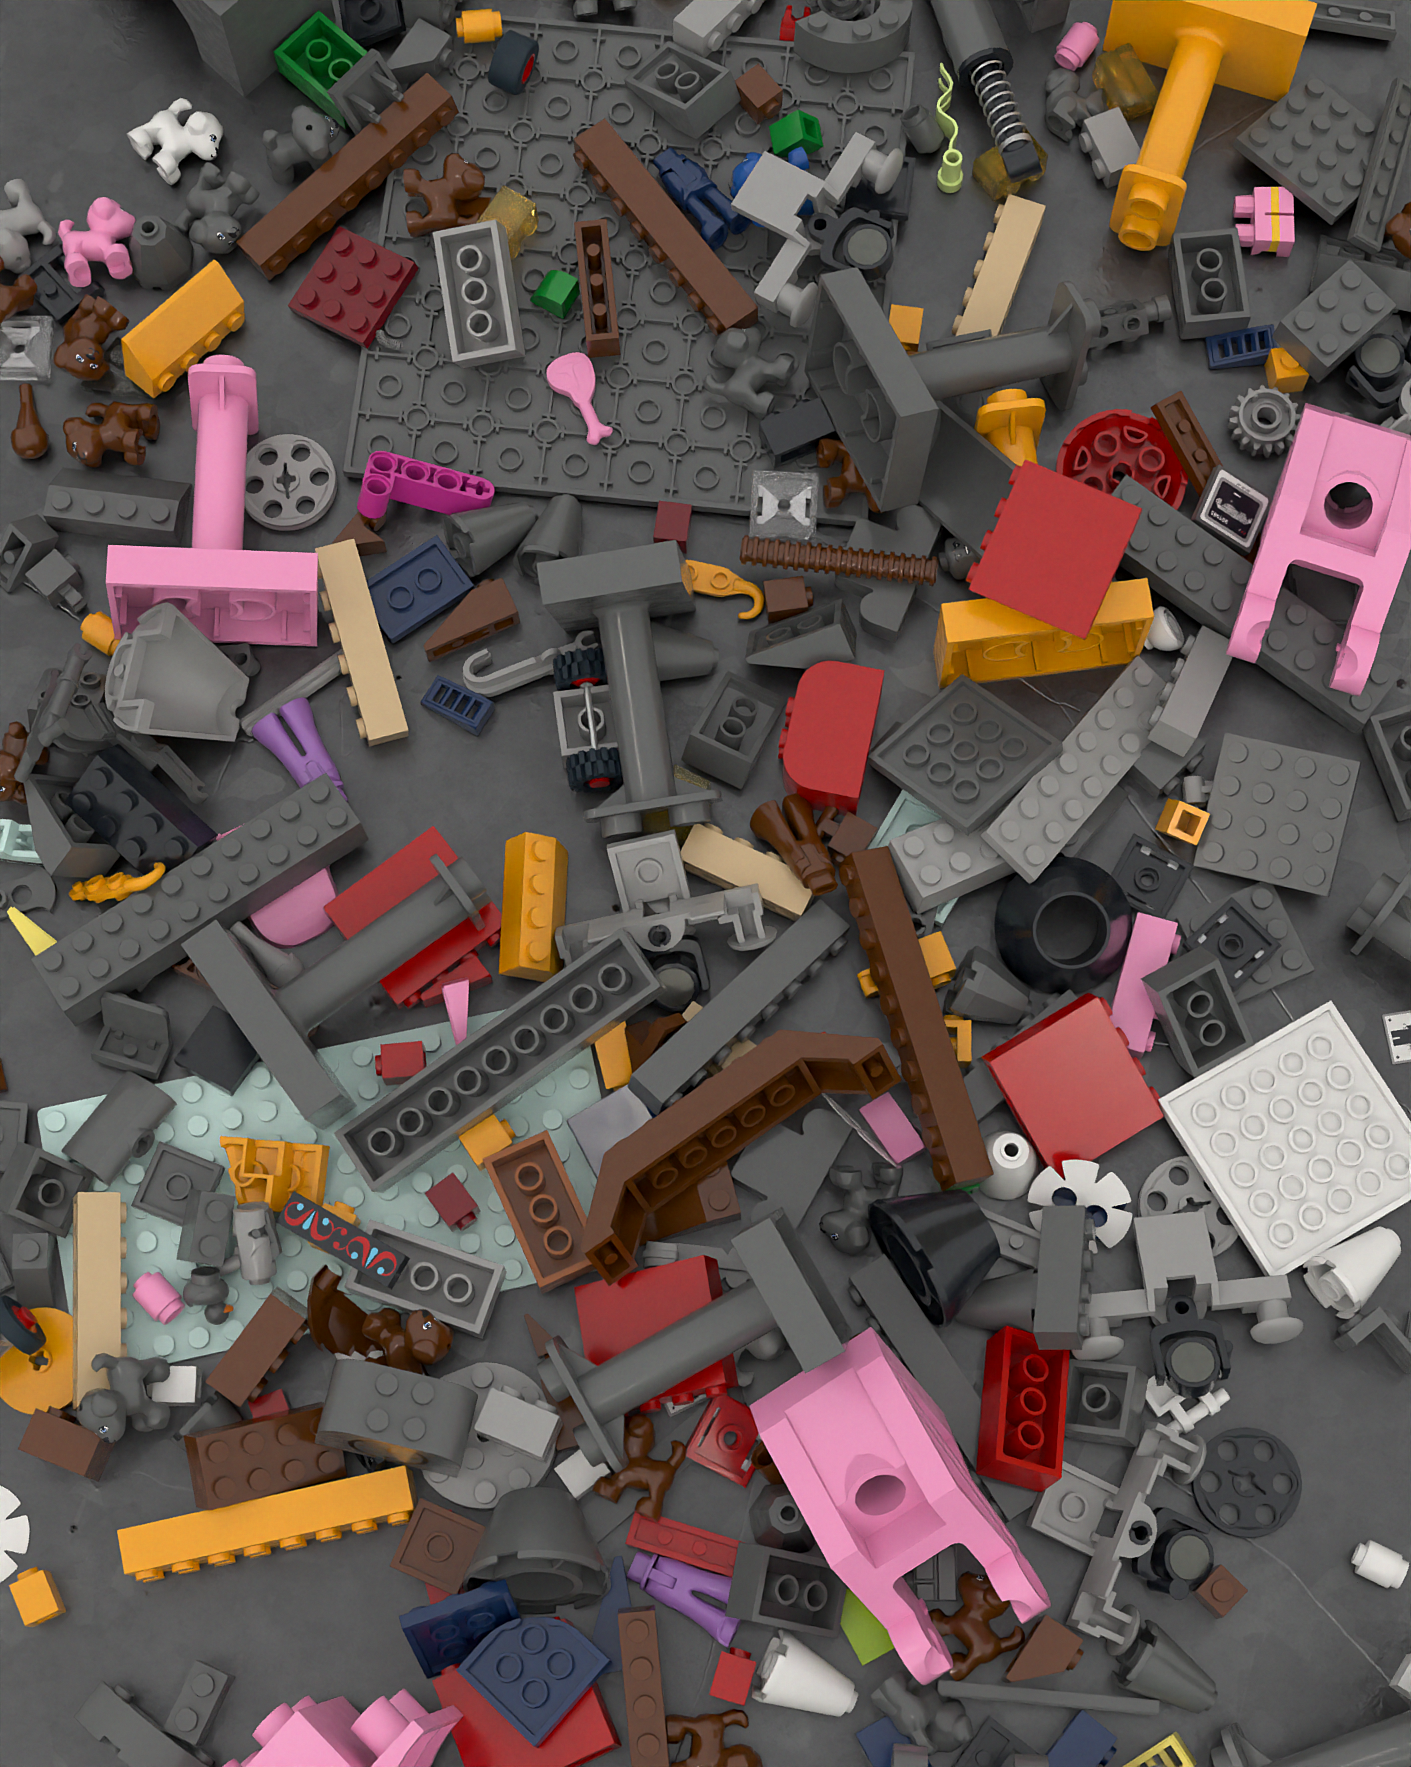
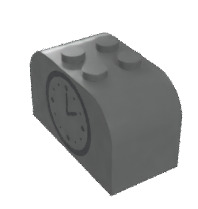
M339 1359L334 1364L315 1443L457 1478L462 1466L478 1394L467 1387L453 1382L372 1362Z

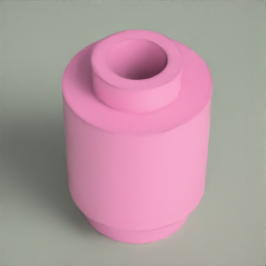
M1087 22L1074 23L1056 48L1057 53L1054 57L1061 67L1075 71L1077 67H1082L1099 43L1096 28Z
M147 1272L133 1285L136 1289L132 1295L134 1299L155 1321L160 1320L163 1325L171 1322L185 1308L181 1301L182 1296L160 1272H156L153 1275Z

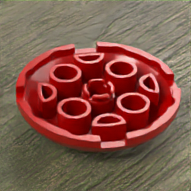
M1128 409L1106 410L1081 421L1064 440L1058 453L1055 472L1111 495L1120 484L1115 478L1113 479V472L1120 471L1125 475L1127 474L1175 510H1178L1181 505L1186 486L1188 485V475L1157 419L1132 413V410Z

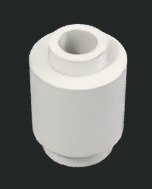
M1368 1540L1365 1545L1359 1543L1351 1559V1563L1356 1565L1355 1573L1385 1588L1391 1586L1398 1589L1409 1567V1562L1403 1560L1401 1554L1372 1540Z

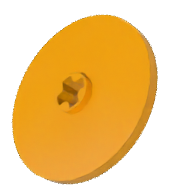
M44 1307L30 1310L46 1337L45 1344L37 1352L28 1355L13 1346L0 1357V1397L9 1406L23 1413L33 1415L36 1408L47 1412L49 1406L62 1410L73 1403V1316L54 1308ZM44 1356L48 1358L47 1366L41 1365L40 1367V1365L35 1364L36 1357Z

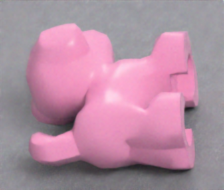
M106 197L97 198L89 207L86 220L90 228L89 231H71L74 222L69 219L60 222L58 234L63 241L64 267L68 272V281L72 286L86 287L91 283V271L88 261L103 262L106 264L110 275L116 279H125L132 274L133 268L128 249L122 243H115L118 240L130 237L136 219L124 211L119 203Z

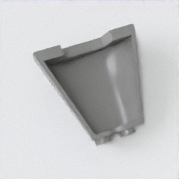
M169 602L161 603L147 610L137 618L140 624L132 634L125 632L109 664L105 683V700L107 709L114 714L115 718L113 721L119 727L137 734L235 742L240 719L235 716V710L246 699L249 678L173 604Z

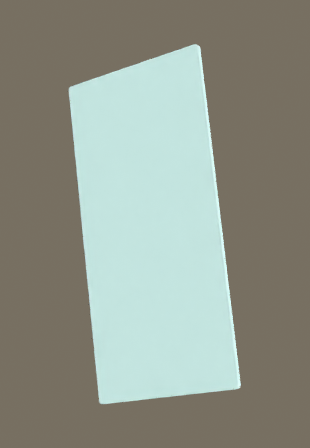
M505 1010L468 1017L467 1038ZM450 1021L318 1049V1052L357 1105L325 1130H321L303 1118L264 1061L257 1062L233 1096L197 1076L154 1084L168 1094L177 1105L157 1129L154 1128L155 1140L152 1147L140 1158L131 1156L128 1165L110 1186L103 1184L93 1176L87 1192H121V1202H126L127 1216L126 1223H121V1237H126L127 1253L126 1258L121 1259V1272H126L127 1290L126 1294H121V1308L127 1309L126 1329H121V1343H126L127 1357H133L138 1360L161 1357L166 1359L169 1364L227 1352L277 1286L307 1307L311 1279L325 1264L333 1273L341 1277L337 1289L351 1294L344 1295L368 1315L379 1312L383 1308H392L349 1293L344 1286L352 1266L333 1255L312 1248L307 1240L276 1223L282 1247V1253L275 1258L276 1275L271 1277L269 1283L262 1285H251L249 1280L242 1279L240 1268L227 1275L220 1276L229 1287V1295L224 1303L232 1305L234 1309L229 1312V1316L224 1323L220 1325L209 1323L204 1315L207 1305H193V1307H189L183 1298V1289L186 1283L191 1280V1271L193 1269L203 1266H215L176 1260L182 1227L131 1206L159 1141L224 1166L226 1169L215 1193L236 1196L235 1184L228 1172V1168L231 1166L225 1148L220 1145V1136L330 1146L323 1204L327 1203L334 1206L335 1202L338 1201L355 1208L353 1214L357 1215L361 1220L359 1229L365 1232L369 1220H373L503 1265L507 1273L500 1292L537 1284L487 1169L479 1171L459 1139L384 1193L371 1191L334 1134L400 1086H386L382 1076L376 1075L375 1055H381L380 1044L422 1041L426 1048V1063L428 1066L456 1046ZM590 1046L494 1113L499 1122L506 1119L516 1136L511 1139L513 1144H517L545 1130L548 1131L587 1218L597 1179L566 1121L602 1100ZM107 1095L40 1109L37 1117L43 1150L86 1169L82 1164L63 1154L61 1150ZM452 1172L481 1211L476 1215L477 1221L464 1231H460L458 1228L452 1232L425 1195V1192ZM236 1197L233 1209H237L238 1202ZM273 1212L276 1221L280 1213ZM233 1214L224 1260L234 1255V1249L237 1246V1239L233 1237ZM72 1223L66 1238L57 1235L69 1314L73 1316ZM147 1272H150L152 1275L160 1272L182 1296L181 1301L185 1308L166 1325H163L160 1320L155 1321L132 1296L136 1290L133 1287L134 1283ZM395 1309V1310L398 1311L400 1314H401V1313H406V1312H404V1311ZM309 1328L303 1335L310 1334Z

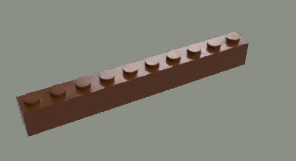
M884 846L851 852L839 864L840 881L846 887L850 900L849 909L851 915L856 918L860 931V944L866 950L869 959L870 976L877 985L881 997L880 1007L883 1014L887 1016L891 1029V1042L898 1051L901 1060V1073L904 1080L908 1083L912 1095V1108L920 1120L922 1140L926 1148L929 1149L933 1161V1175L936 1181L939 1182L942 1191L980 1184L994 1175L889 847Z

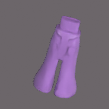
M306 698L294 699L279 709L281 716L306 753L305 756L300 754L275 713L268 714L254 725L251 731L253 736L283 763L300 788L327 773L343 798L348 802V798L342 790L344 784L318 734L313 712Z
M640 1551L636 1553L626 1578L639 1583V1589L645 1591L662 1604L687 1616L704 1628L717 1642L729 1648L742 1620L726 1617V1610L694 1596L692 1591L703 1593L727 1604L732 1577L710 1573L684 1562L659 1556L658 1554H654L651 1557Z

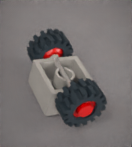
M587 647L586 650L579 648L575 649L576 652L567 651L565 655L559 654L557 658L553 659L555 684L558 690L553 692L562 761L564 768H567L569 787L571 790H575V792L584 790V793H590L591 791L597 793L604 789L610 791L613 790L612 787L620 788L624 783L603 649L597 648L593 650V647Z

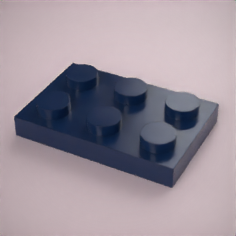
M438 535L366 580L379 627L392 644L475 589L470 579Z

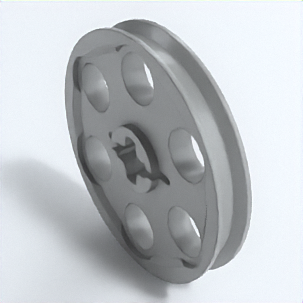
M283 434L263 440L248 452L246 461L245 509L255 521L273 530L294 531L314 524L330 509L337 492V475L330 456L318 443L304 436ZM303 447L310 450V456L305 461L299 462L292 458L294 451L298 448ZM269 451L275 452L278 458L274 464L266 466L260 462V458L264 453ZM286 466L289 477H291V480L293 481L290 483L289 499L286 489L282 484L284 483L286 477ZM317 472H325L329 475V479L324 485L316 486L311 482L312 476ZM251 480H261L264 485L260 492L252 494L246 491V486ZM303 500H311L315 503V507L312 512L302 514L297 511L298 504ZM270 504L282 506L281 514L275 518L265 516V509Z
M1181 1156L1164 1162L1149 1175L1141 1188L1137 1204L1138 1217L1179 1213L1187 1205V1201L1191 1205L1198 1206L1208 1202V1205L1202 1206L1198 1211L1205 1212L1209 1236L1213 1240V1258L1219 1256L1234 1243L1239 1235L1233 1224L1223 1225L1218 1221L1216 1212L1221 1206L1213 1193L1205 1188L1204 1179L1189 1156ZM1179 1167L1185 1170L1188 1177L1186 1184L1175 1185L1169 1178L1170 1169ZM1152 1193L1161 1194L1166 1201L1165 1209L1162 1211L1152 1210L1147 1204L1148 1195Z

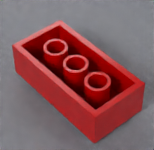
M1010 1326L1003 1327L986 1341L976 1474L1038 1492L1044 1491L1062 1478L1070 1350H1039L1033 1333Z

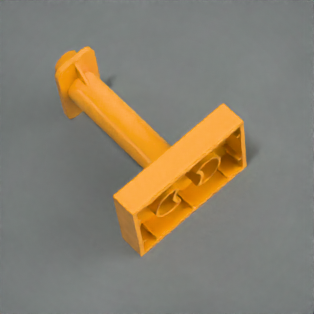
M1113 0L1102 50L1168 69L1136 164L1125 165L1121 173L1109 227L1118 233V238L1123 244L1140 251L1152 250L1156 245L1167 246L1170 244L1187 189V184L1182 178L1214 83L1278 102L1289 92L1318 3L1308 0Z
M1006 389L995 392L987 398V404L978 409L974 430L1013 463L1022 467L1026 459L1038 464L1036 452L1046 412L1045 402L1040 398L1027 399L1026 392L1021 389ZM1148 579L1111 582L1086 640L988 598L941 604L933 648L939 688H946L961 674H964L978 684L1127 665L1137 655L1140 657L1154 619Z

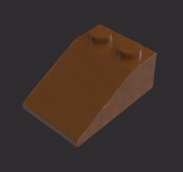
M727 1160L648 1215L639 1246H646V1241L661 1242L741 1220V1210Z

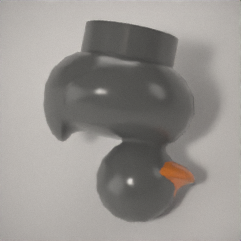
M203 1266L191 1271V1280L186 1283L183 1289V1298L189 1307H193V1305H207L204 1315L206 1320L213 1325L224 1323L229 1316V1312L234 1309L232 1305L224 1303L229 1295V1287L220 1278V1270L218 1268Z

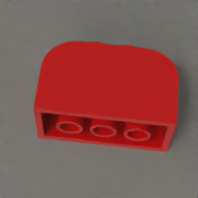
M823 661L805 671L798 683L796 696H789L785 727L789 729L782 728L778 746L780 748L778 759H783V785L788 795L799 794L809 801L813 810L823 812L826 806H832L838 809L837 815L846 816L848 812L855 816L857 815L882 694L885 670L839 661Z

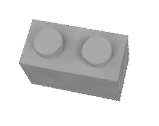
M1113 108L1083 121L1079 142L1082 150L1085 153L1089 152L1093 160L1092 168L1095 176L1098 179L1102 178L1107 189L1118 185L1124 166L1136 164L1140 153V148L1120 108Z

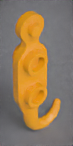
M685 560L691 571L694 592L715 597L741 593L750 595L754 599V606L748 612H740L738 614L740 619L754 618L762 611L765 598L757 585L743 580L725 567L694 560Z
M161 862L155 863V869L152 872L137 878L119 872L111 877L104 878L100 874L82 883L78 881L72 885L69 896L73 901L88 899V901L101 903L115 898L116 901H121L133 892L144 890L157 882L165 872V865Z

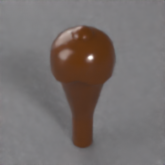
M23 383L19 386L20 411L16 428L11 432V445L18 456L25 459H36L47 451L49 435L42 428L34 408L32 385Z

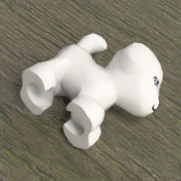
M183 98L174 101L167 110L157 112L150 122L127 133L131 145L144 160L151 156L154 149L153 145H161V151L152 160L159 166L157 171L161 177L170 185L176 183L181 176L178 169L179 162L192 152L206 161L215 159L218 155L219 143L224 132L223 126L213 114L196 111L190 115L185 126H181L178 116L181 112L192 108L190 101Z

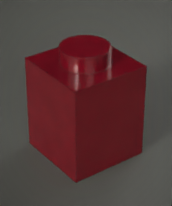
M659 500L653 535L654 543L676 540L681 552L687 554L692 523L691 504Z
M453 1172L425 1192L427 1199L452 1232L458 1228L460 1231H464L477 1221L476 1215L481 1211Z

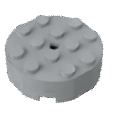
M489 1362L476 1363L441 1377V1380L453 1382L473 1390L478 1394V1399L462 1466L457 1478L421 1469L427 1482L440 1495L452 1503L470 1510L483 1512L494 1511L500 1497L510 1491L528 1487H541L557 1456L556 1442L545 1464L491 1440L481 1442V1436L474 1430L491 1387L499 1391L502 1385L521 1392L522 1396L525 1397V1402L534 1405L536 1399L547 1403L545 1395L539 1386L524 1373L512 1367Z

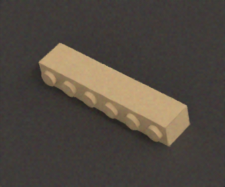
M1011 194L1008 195L1005 205L999 204L993 223L997 224L994 233L989 231L983 247L987 254L984 261L980 259L977 261L972 277L977 279L974 288L968 287L962 302V306H965L966 309L963 316L957 315L952 328V334L958 336L991 329L992 336L1001 334L1042 225L1045 205Z
M350 539L315 548V553H318V579L322 578L325 591L319 593L324 611L331 610L334 620L333 623L328 624L333 643L340 642L343 654L337 656L342 675L349 674L352 686L346 688L351 707L358 706L361 718L355 719L360 739L367 738L370 747L407 737L408 726L355 540Z
M77 1192L73 1197V1411L77 1410L86 1392L96 1388L110 1390L109 1381L106 1376L107 1369L102 1368L98 1372L92 1369L91 1362L95 1355L107 1353L114 1357H127L126 1343H121V1329H126L127 1309L121 1308V1294H126L127 1275L126 1272H121V1259L126 1258L127 1240L126 1237H121V1223H126L127 1207L126 1202H121V1192Z

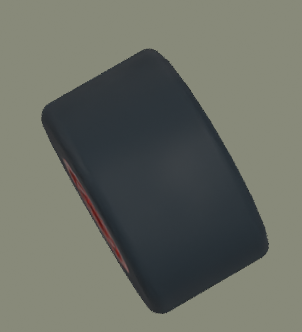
M509 30L506 32L492 57L488 82L511 94L519 95L524 90L527 82H529L535 68L539 53V43L515 31Z

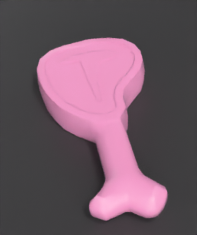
M575 352L554 360L548 366L546 372L549 386L555 392L569 397L574 405L579 408L588 426L587 443L594 446L599 444L602 437L611 436L613 428L600 423L591 404L596 389V377L590 359L583 353Z

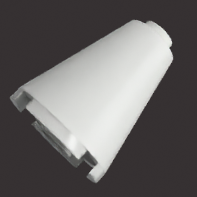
M996 1131L983 1137L982 1139L994 1175L981 1182L979 1190L988 1197L1002 1200H1014L1026 1194L1038 1176L1040 1166L1038 1156L1031 1143L1022 1135L1011 1131Z
M1383 1227L1373 1228L1312 1256L1303 1265V1268H1308V1272L1304 1275L1305 1282L1322 1306L1328 1308L1332 1305L1335 1309L1339 1310L1335 1314L1336 1316L1350 1319L1359 1313L1401 1254L1400 1239L1391 1229Z
M780 1629L778 1631L780 1639L776 1637L771 1639L759 1663L756 1674L760 1675L762 1679L760 1686L753 1684L752 1698L763 1703L841 1717L845 1712L850 1713L858 1697V1692L854 1691V1682L792 1634Z

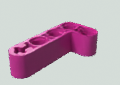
M375 451L368 459L357 502V509L363 516L368 518H380L386 513L389 499L450 515L451 513L490 507L495 488L490 481L478 476L386 451Z

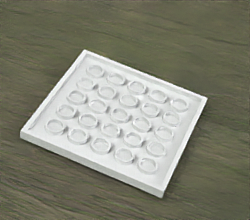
M1332 1001L1327 1002L1158 1099L1159 1108L1265 1277L1288 1274L1303 1265L1312 1256L1330 1249L1411 1201V1121Z

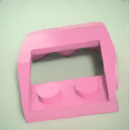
M236 827L222 835L219 833L216 837V840H220L221 838L228 835L229 833H231L239 827ZM329 866L247 917L261 939L277 948H294L324 934L334 925L323 909L326 904L339 895Z

